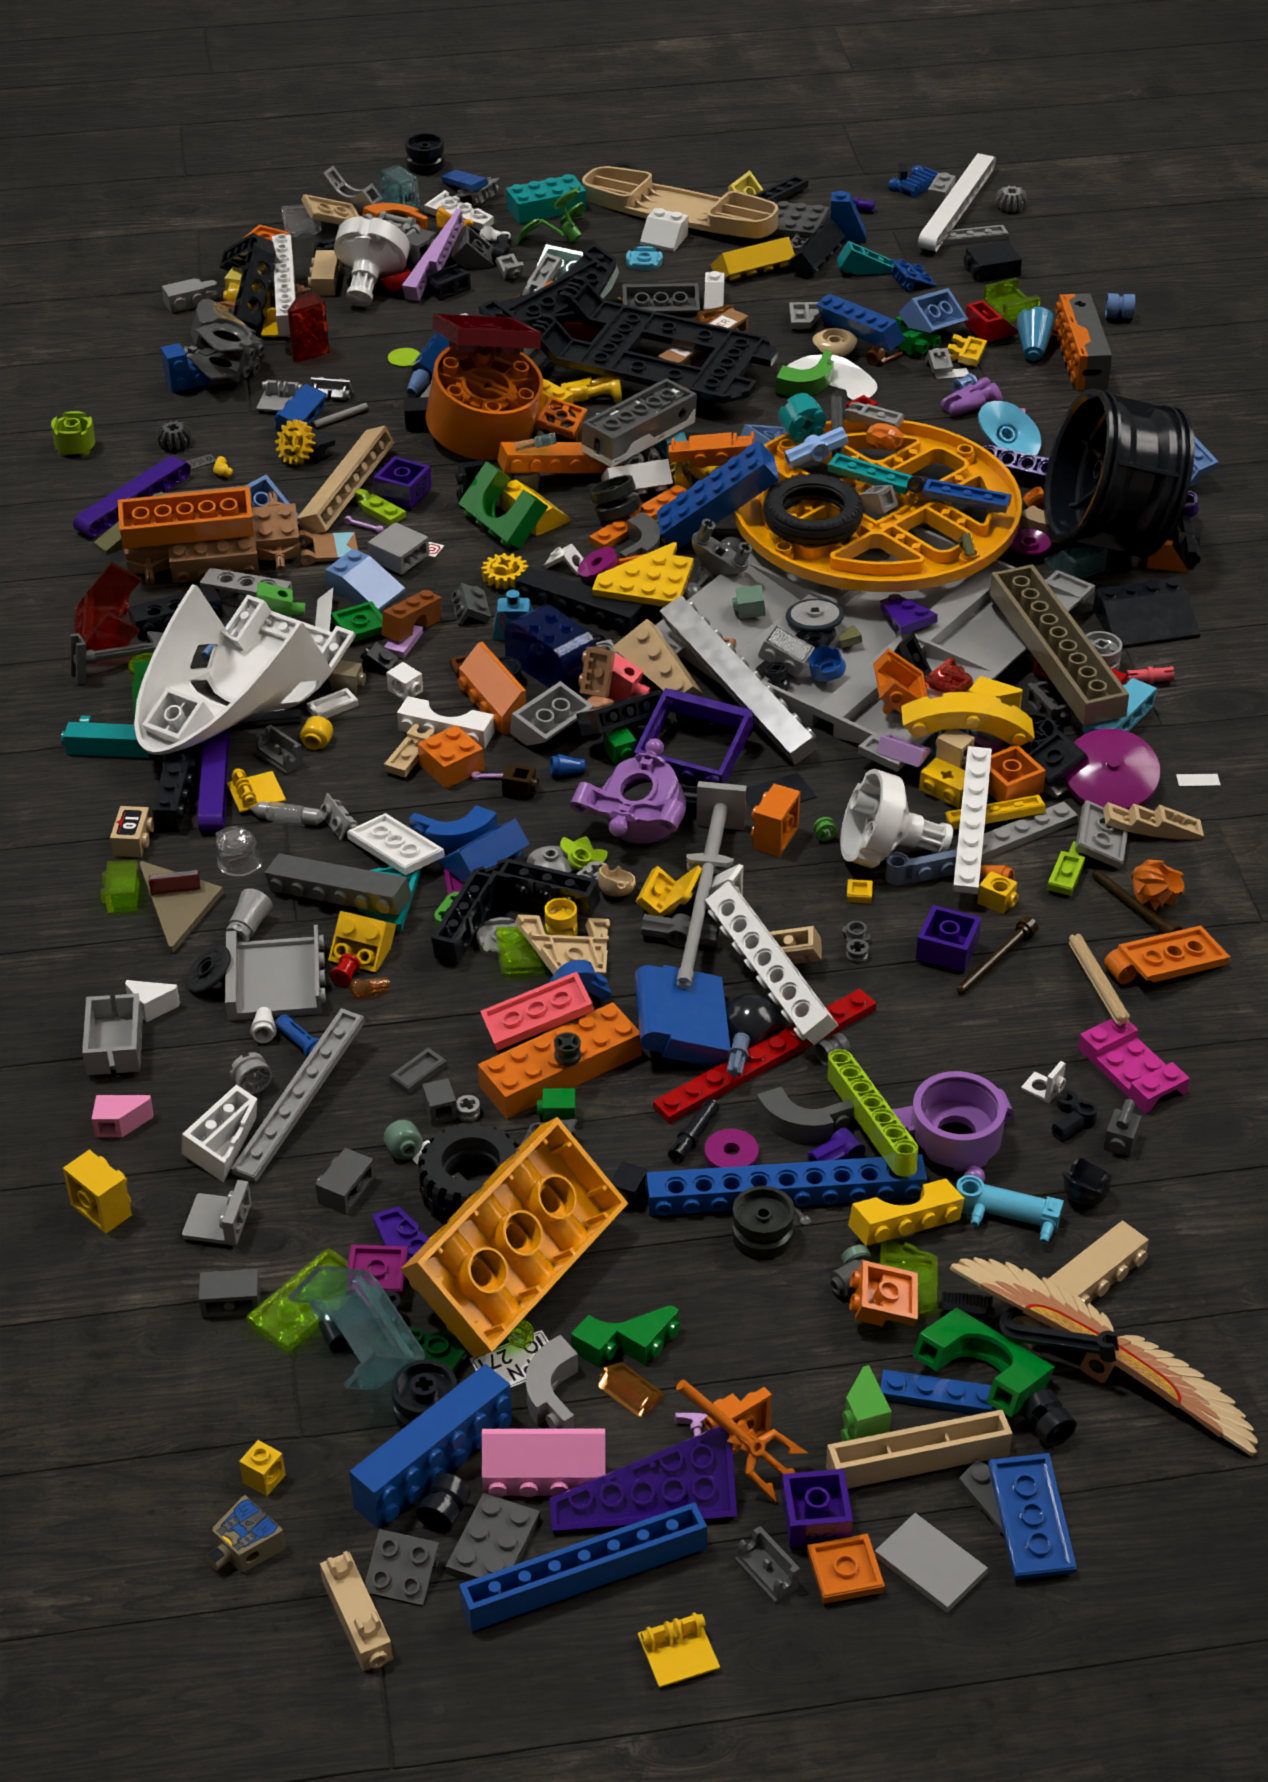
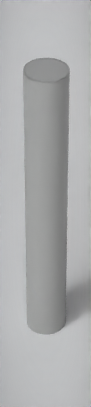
M363 403L312 421V426L317 429L368 411V405Z

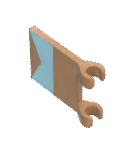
M305 530L298 531L299 538L304 537V539H299L300 546H307L313 542L315 553L310 550L301 551V557H308L307 559H301L303 566H309L315 562L337 561L350 550H358L355 532L311 534Z

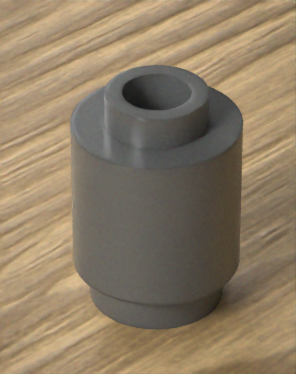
M864 1259L859 1261L853 1260L831 1272L829 1284L835 1294L847 1297L855 1292V1288L850 1287L851 1274L854 1270H858Z

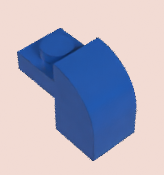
M573 960L563 964L548 982L550 983L577 972L588 993L604 1001L611 995L607 979L601 974L596 973L591 962L586 960Z

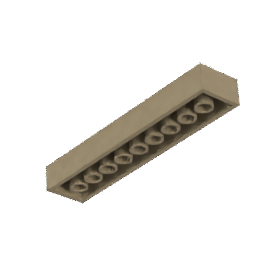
M1032 564L992 573L990 596L1082 725H1092L1126 717L1129 693L1035 566Z

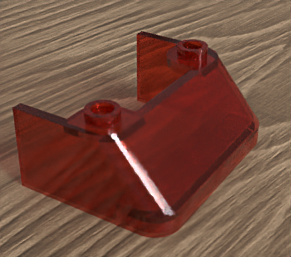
M113 562L109 563L80 599L75 609L74 634H80L86 643V651L129 646V643L140 631V628L119 617L128 612V607H130L129 595L141 582V578Z

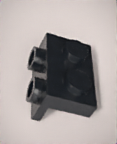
M483 460L458 463L459 472H455L456 483L460 490H456L458 502H460L483 467Z

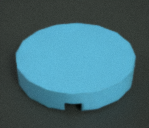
M636 247L634 251L631 252L629 250L626 254V264L630 268L639 271L654 270L663 263L662 252H657L653 247Z

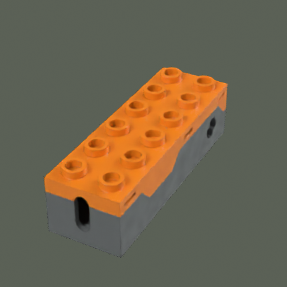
M1091 294L1059 295V302L1055 304L1057 319H1055L1056 326L1054 331H1057V341H1060V350L1064 352L1063 358L1064 362H1067V372L1071 373V383H1074L1076 391L1091 388L1108 390L1112 353Z

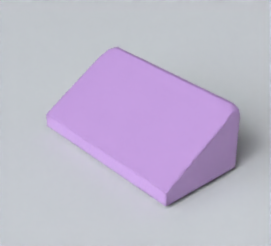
M892 734L880 736L876 750L878 754L915 767H919L931 753L929 747Z

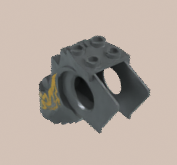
M206 298L197 304L190 332L194 343L202 350L188 356L187 359H190L211 379L231 378L239 382L247 378L251 373L256 374L260 367V358L258 356H261L264 351V343L255 336L256 331L247 327L245 323L236 318L231 308ZM209 358L226 360L232 366L221 367L209 361Z

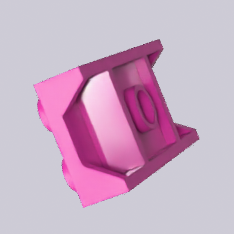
M1112 1018L1081 1033L1078 1049L1124 1094L1132 1099L1145 1114L1152 1110L1160 1097L1176 1089L1182 1095L1187 1093L1190 1078L1173 1062L1166 1065L1137 1038L1138 1029L1130 1022L1127 1025L1122 1024L1119 1026Z

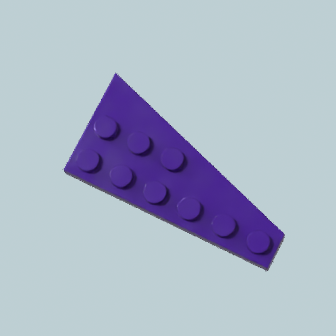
M719 1425L550 1497L552 1531L631 1525L694 1502L703 1519L736 1517L732 1443L727 1442L730 1434Z

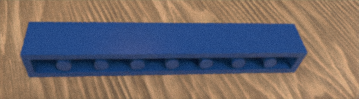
M695 1502L461 1583L459 1584L461 1608L471 1631L478 1630L707 1549V1525Z

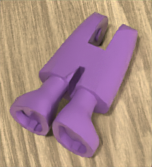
M984 377L979 379L976 384H970L945 397L941 401L940 406L952 417H956L980 409L986 404V400L988 402L1003 401L998 386L995 383H991L989 378Z

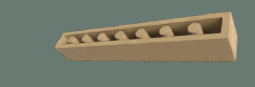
M385 425L366 430L297 517L302 530L311 534L326 532L353 498L355 491L359 490L395 443Z

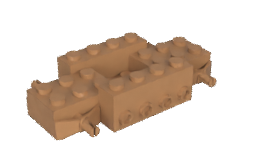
M246 485V486H236V487H226V488H215V489H205V490L184 491V492L163 493V495L192 493V492H203V491H213V490H223V489H234V488H244V487H249V491H250V485ZM270 491L268 493L269 503L261 507H252L255 536L125 549L128 572L144 574L145 582L150 584L151 580V584L155 582V572L171 569L173 583H186L202 580L209 568L260 575L258 559L275 561L276 570L280 571L281 564L282 571H284V561L286 559L301 555L295 503L284 504L278 502L277 492L273 491L274 498H272V492Z

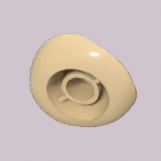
M837 328L823 330L812 338L813 343L821 352H824V350L832 351V355L839 357L848 355L857 344L856 335L850 331Z

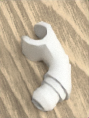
M490 226L480 230V236L486 241L495 242L497 236L501 234L511 238L509 232H500Z

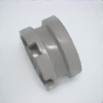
M252 1052L248 1053L249 1056L243 1058L241 1055L234 1061L230 1076L236 1085L250 1094H256L269 1085L273 1075L264 1058L260 1054Z

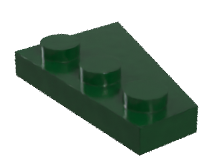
M386 1324L371 1344L372 1352L403 1365L417 1360H434L444 1363L453 1371L454 1375L469 1355L467 1349L456 1336L451 1335L450 1331L440 1330L439 1334L423 1332L421 1328L392 1324Z

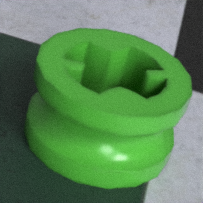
M822 817L813 825L816 836L820 841H829L837 834L835 823L830 817Z

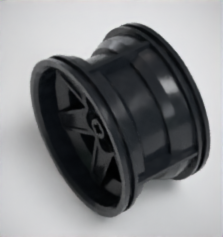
M1091 388L1082 392L1066 412L1057 431L1048 460L1044 483L1043 508L1046 526L1051 536L1061 541L1077 542L1115 550L1141 558L1150 557L1155 554L1172 534L1184 508L1191 483L1195 445L1193 427L1188 414L1181 408L1169 405H1156L1112 395L1110 392Z

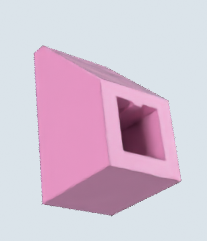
M96 1095L92 1114L95 1137L122 1138L152 1119L154 1113L151 1096Z

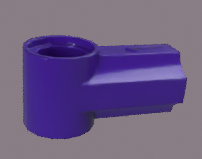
M841 1128L832 1135L829 1142L807 1152V1159L809 1162L858 1159L865 1153V1146L848 1128Z

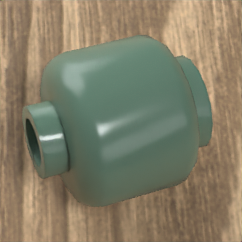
M397 1120L391 1123L384 1132L385 1145L390 1154L396 1159L409 1160L415 1157L422 1148L423 1139L421 1134L411 1121Z

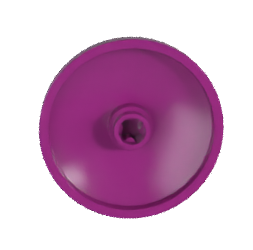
M1099 729L1084 734L1074 742L1087 754L1088 760L1064 777V781L1072 796L1082 805L1086 800L1101 807H1104L1109 802L1129 810L1133 804L1143 806L1154 795L1160 778L1159 761L1149 744L1137 735L1120 729Z

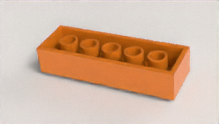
M249 487L118 500L119 530L123 549L255 536Z
M612 1002L479 1063V1087L503 1116L508 1119L536 1106L537 1099L543 1098V1088H574L642 1056L639 1030ZM561 1033H574L581 1040V1059L573 1066H562L555 1061L554 1039Z

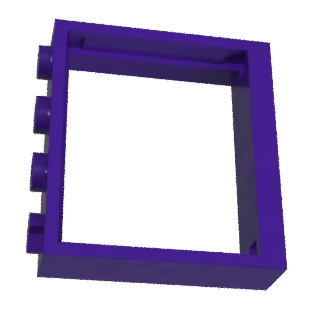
M665 688L639 740L634 756L638 753H646V743L650 739H657L670 711L739 728L719 771L662 755L659 756L665 759V762L672 767L677 777L683 778L688 782L702 781L726 784L754 725L752 710Z

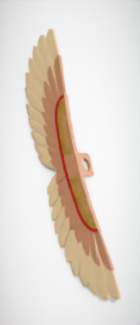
M974 1257L973 1261L960 1259L959 1264L952 1263L950 1270L979 1286V1289L1021 1309L1023 1313L1053 1329L1097 1336L1103 1331L1114 1332L1109 1318L1103 1312L1099 1314L1096 1308L1091 1304L1086 1306L1083 1300L1076 1294L1072 1297L1070 1292L1062 1286L1057 1287L1045 1277L1040 1280L1035 1274L1025 1268L1022 1271L1009 1262L1003 1265L993 1259H989L987 1262ZM1136 1335L1118 1337L1119 1351H1115L1116 1361L1114 1362L1103 1361L1099 1354L1086 1353L1080 1369L1098 1382L1105 1383L1114 1366H1117L1152 1389L1176 1408H1181L1219 1438L1223 1437L1250 1456H1254L1257 1452L1254 1446L1258 1444V1441L1252 1433L1254 1429L1244 1420L1246 1415L1234 1407L1235 1401L1221 1393L1220 1387L1203 1380L1204 1375L1189 1368V1364L1173 1358L1174 1354L1158 1350V1345L1145 1342V1338ZM1093 1359L1100 1361L1104 1365L1105 1371L1103 1373L1094 1372L1089 1366V1361Z

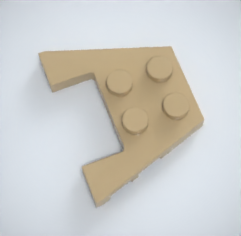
M517 916L515 921L517 927L553 975L563 964L569 961L586 960L591 962L596 973L605 976L609 919L588 918L585 924L589 935L587 937L547 935L544 932L539 916Z

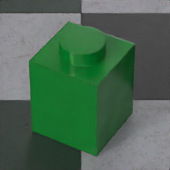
M626 725L604 732V750L615 765L635 757L636 739Z
M543 1088V1098L537 1099V1116H543V1122H548L557 1117L560 1120L575 1119V1088Z

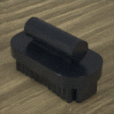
M943 1290L941 1302H938V1309L952 1311L957 1307L984 1323V1315L980 1314H995V1308L992 1307L993 1296Z

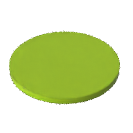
M412 348L396 349L389 353L388 361L396 367H411L420 355V352Z

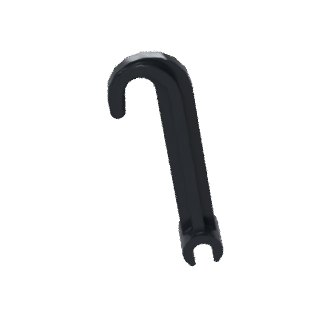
M1017 1307L1009 1308L1000 1318V1330L1003 1336L1009 1340L1099 1354L1100 1358L1105 1362L1116 1361L1115 1351H1119L1117 1334L1113 1331H1103L1097 1336L1015 1324L1012 1322L1013 1318L1029 1316Z

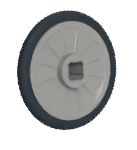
M826 599L802 600L790 606L786 612V620L791 626L808 632L832 629L844 619L842 607Z

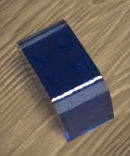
M543 604L506 625L504 630L505 657L518 659L522 664L523 671L548 688L561 681L574 692L580 691L581 687H579L578 683L584 668V664H582L583 653L587 647H597L595 640L587 629L548 604Z

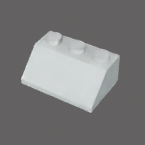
M668 459L607 468L601 476L602 482L622 475L633 476L636 485L633 492L638 493L639 496L647 494V491L655 490L656 493L664 492L673 484Z

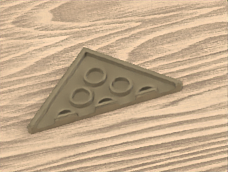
M141 861L139 863L140 870L151 896L161 929L167 941L169 951L174 953L223 895V887L200 880L201 889L151 894L149 875L173 873L174 871Z

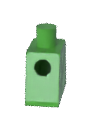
M263 582L257 583L256 598L264 600L271 611L290 618L291 615L304 616L305 603L292 602L293 590Z

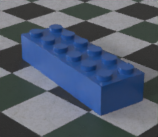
M759 440L747 446L737 456L731 457L726 464L714 469L703 480L697 481L690 489L681 492L674 500L660 507L657 511L660 535L668 544L676 542L677 550L692 541L693 534L699 531L704 519L711 520L709 527L712 521L717 524L777 483L779 477L774 456Z
M484 1364L351 1469L349 1473L354 1508L377 1529H380L387 1522L395 1520L399 1512L409 1504H414L420 1499L422 1494L429 1489L437 1474L449 1473L455 1467H460L477 1449H482V1429L508 1428L512 1422L510 1383L488 1365Z

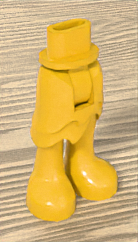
M602 376L592 380L591 377H588L587 379L561 384V388L573 393V402H582L604 394L611 395L615 403L622 402L620 379Z

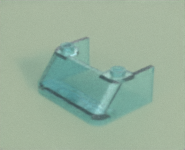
M318 1265L288 1296L290 1301L309 1303L312 1307V1313L319 1320L335 1322L361 1363L355 1368V1373L344 1383L346 1389L376 1390L392 1381L396 1373L406 1364L425 1359L422 1347L377 1279L365 1270Z

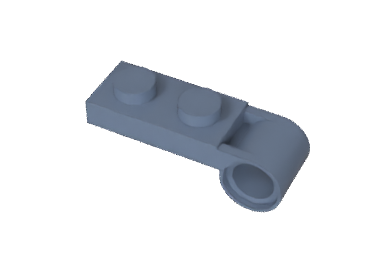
M957 850L911 859L900 852L891 853L886 858L885 879L889 884L902 885L955 875Z

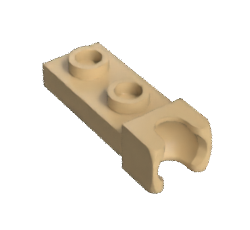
M414 724L407 732V737L384 763V771L406 777L419 761L417 743L434 736V729H429L426 733H418L419 725Z

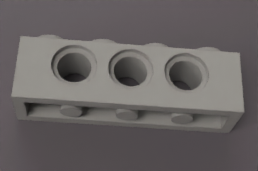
M209 568L200 581V588L213 585L221 599V604L239 607L247 595L256 597L258 582L285 587L291 590L292 583L291 581Z

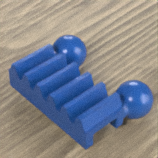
M916 165L910 171V178L907 177L906 180L902 181L898 178L890 179L888 189L899 191L901 194L908 191L911 192V198H915L928 190L939 172L927 167L923 169L922 166Z

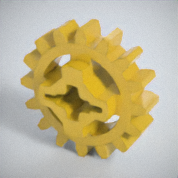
M293 419V421H287V426H281L282 432H277L280 438L275 440L279 444L276 451L281 452L278 457L284 459L283 462L293 465H298V463L304 464V459H310L308 453L314 452L311 446L316 444V442L312 441L315 434L310 433L312 427L307 426V422Z
M506 553L499 556L495 554L494 559L488 557L487 562H483V567H481L483 581L488 582V586L495 584L497 589L500 586H503L504 589L508 587L516 588L515 580L528 568L527 561H522L521 556L515 558L514 554L506 556Z

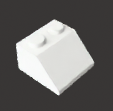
M654 208L647 216L640 245L674 252L688 236V215L680 212L666 211L663 208Z

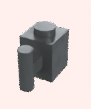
M1132 1099L1125 1100L1122 1110H1114L1106 1131L1104 1150L1128 1157L1131 1156L1139 1135L1142 1116L1132 1113L1135 1107V1102Z

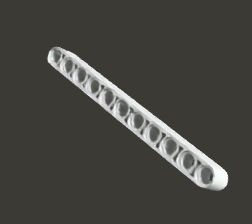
M979 153L975 156L920 233L918 248L934 252L938 251L943 243L941 239L949 235L947 230L954 228L993 172L996 157Z

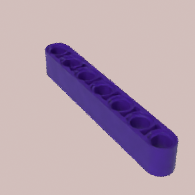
M174 456L164 459L79 513L73 522L74 529L91 538L97 537L119 521L118 500L151 497L156 493H165L188 478L191 472L190 464Z
M230 728L203 741L198 807V826L200 832L224 831Z

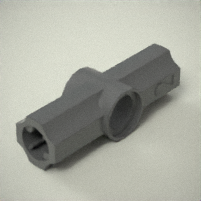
M644 914L641 935L667 939L675 947H684L691 917L685 914H677L673 918ZM703 923L699 944L716 947L720 926Z

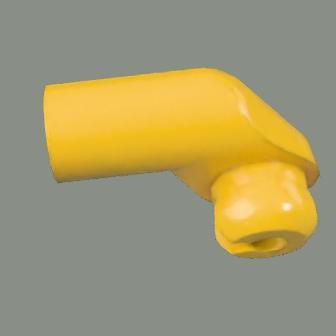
M222 456L217 458L213 472L217 476L221 477L223 475L225 478H230L233 469L228 467L226 458Z

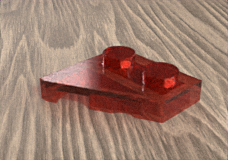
M950 657L924 678L927 688L943 693L967 692L974 684L973 678L965 672L962 666L956 664V660L953 657Z

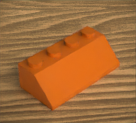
M479 642L459 667L460 678H458V685L462 691L468 694L471 702L479 707L480 712L494 714V728H497L502 735L510 733L512 713L526 705V690L483 642Z

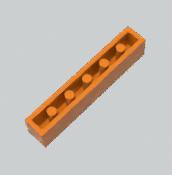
M501 442L497 459L504 473H604L607 468H611L582 452V442ZM624 461L614 467L623 466Z

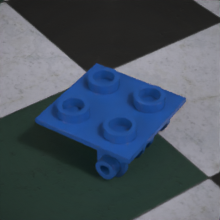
M891 259V262L894 264L891 274L905 290L911 291L916 281L937 286L932 280V276L927 274L921 265H911L902 259L899 261Z

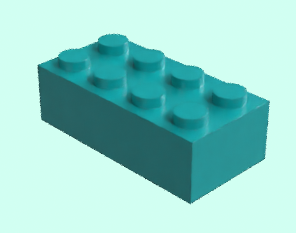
M570 174L558 178H547L543 181H531L523 185L515 184L512 187L506 188V207L519 224L531 222L537 218L541 220L565 215L562 208L555 209L554 204L562 195L579 187V193L574 199L566 203L565 208L568 212L572 207L582 202L585 207L584 211H586V190L576 177Z

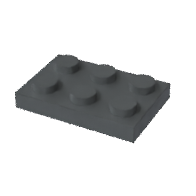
M483 1493L446 1565V1574L470 1581L518 1564L540 1520V1511Z

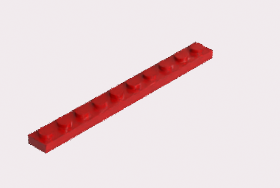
M858 989L830 1004L826 1009L839 1026L823 1039L876 1011L877 1003L861 989ZM796 1024L748 1049L749 1057L747 1062L744 1063L743 1072L740 1076L730 1077V1073L727 1072L729 1061L727 1060L654 1100L653 1109L670 1124L701 1107L705 1099L710 1098L711 1101V1099L718 1098L809 1048L813 1044L807 1038L803 1041L794 1031Z

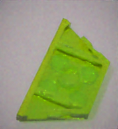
M892 1240L881 1242L880 1264L918 1273V1314L936 1309L938 1257L929 1252L920 1251L907 1242L904 1245H900ZM886 1320L883 1325L893 1323L894 1321Z

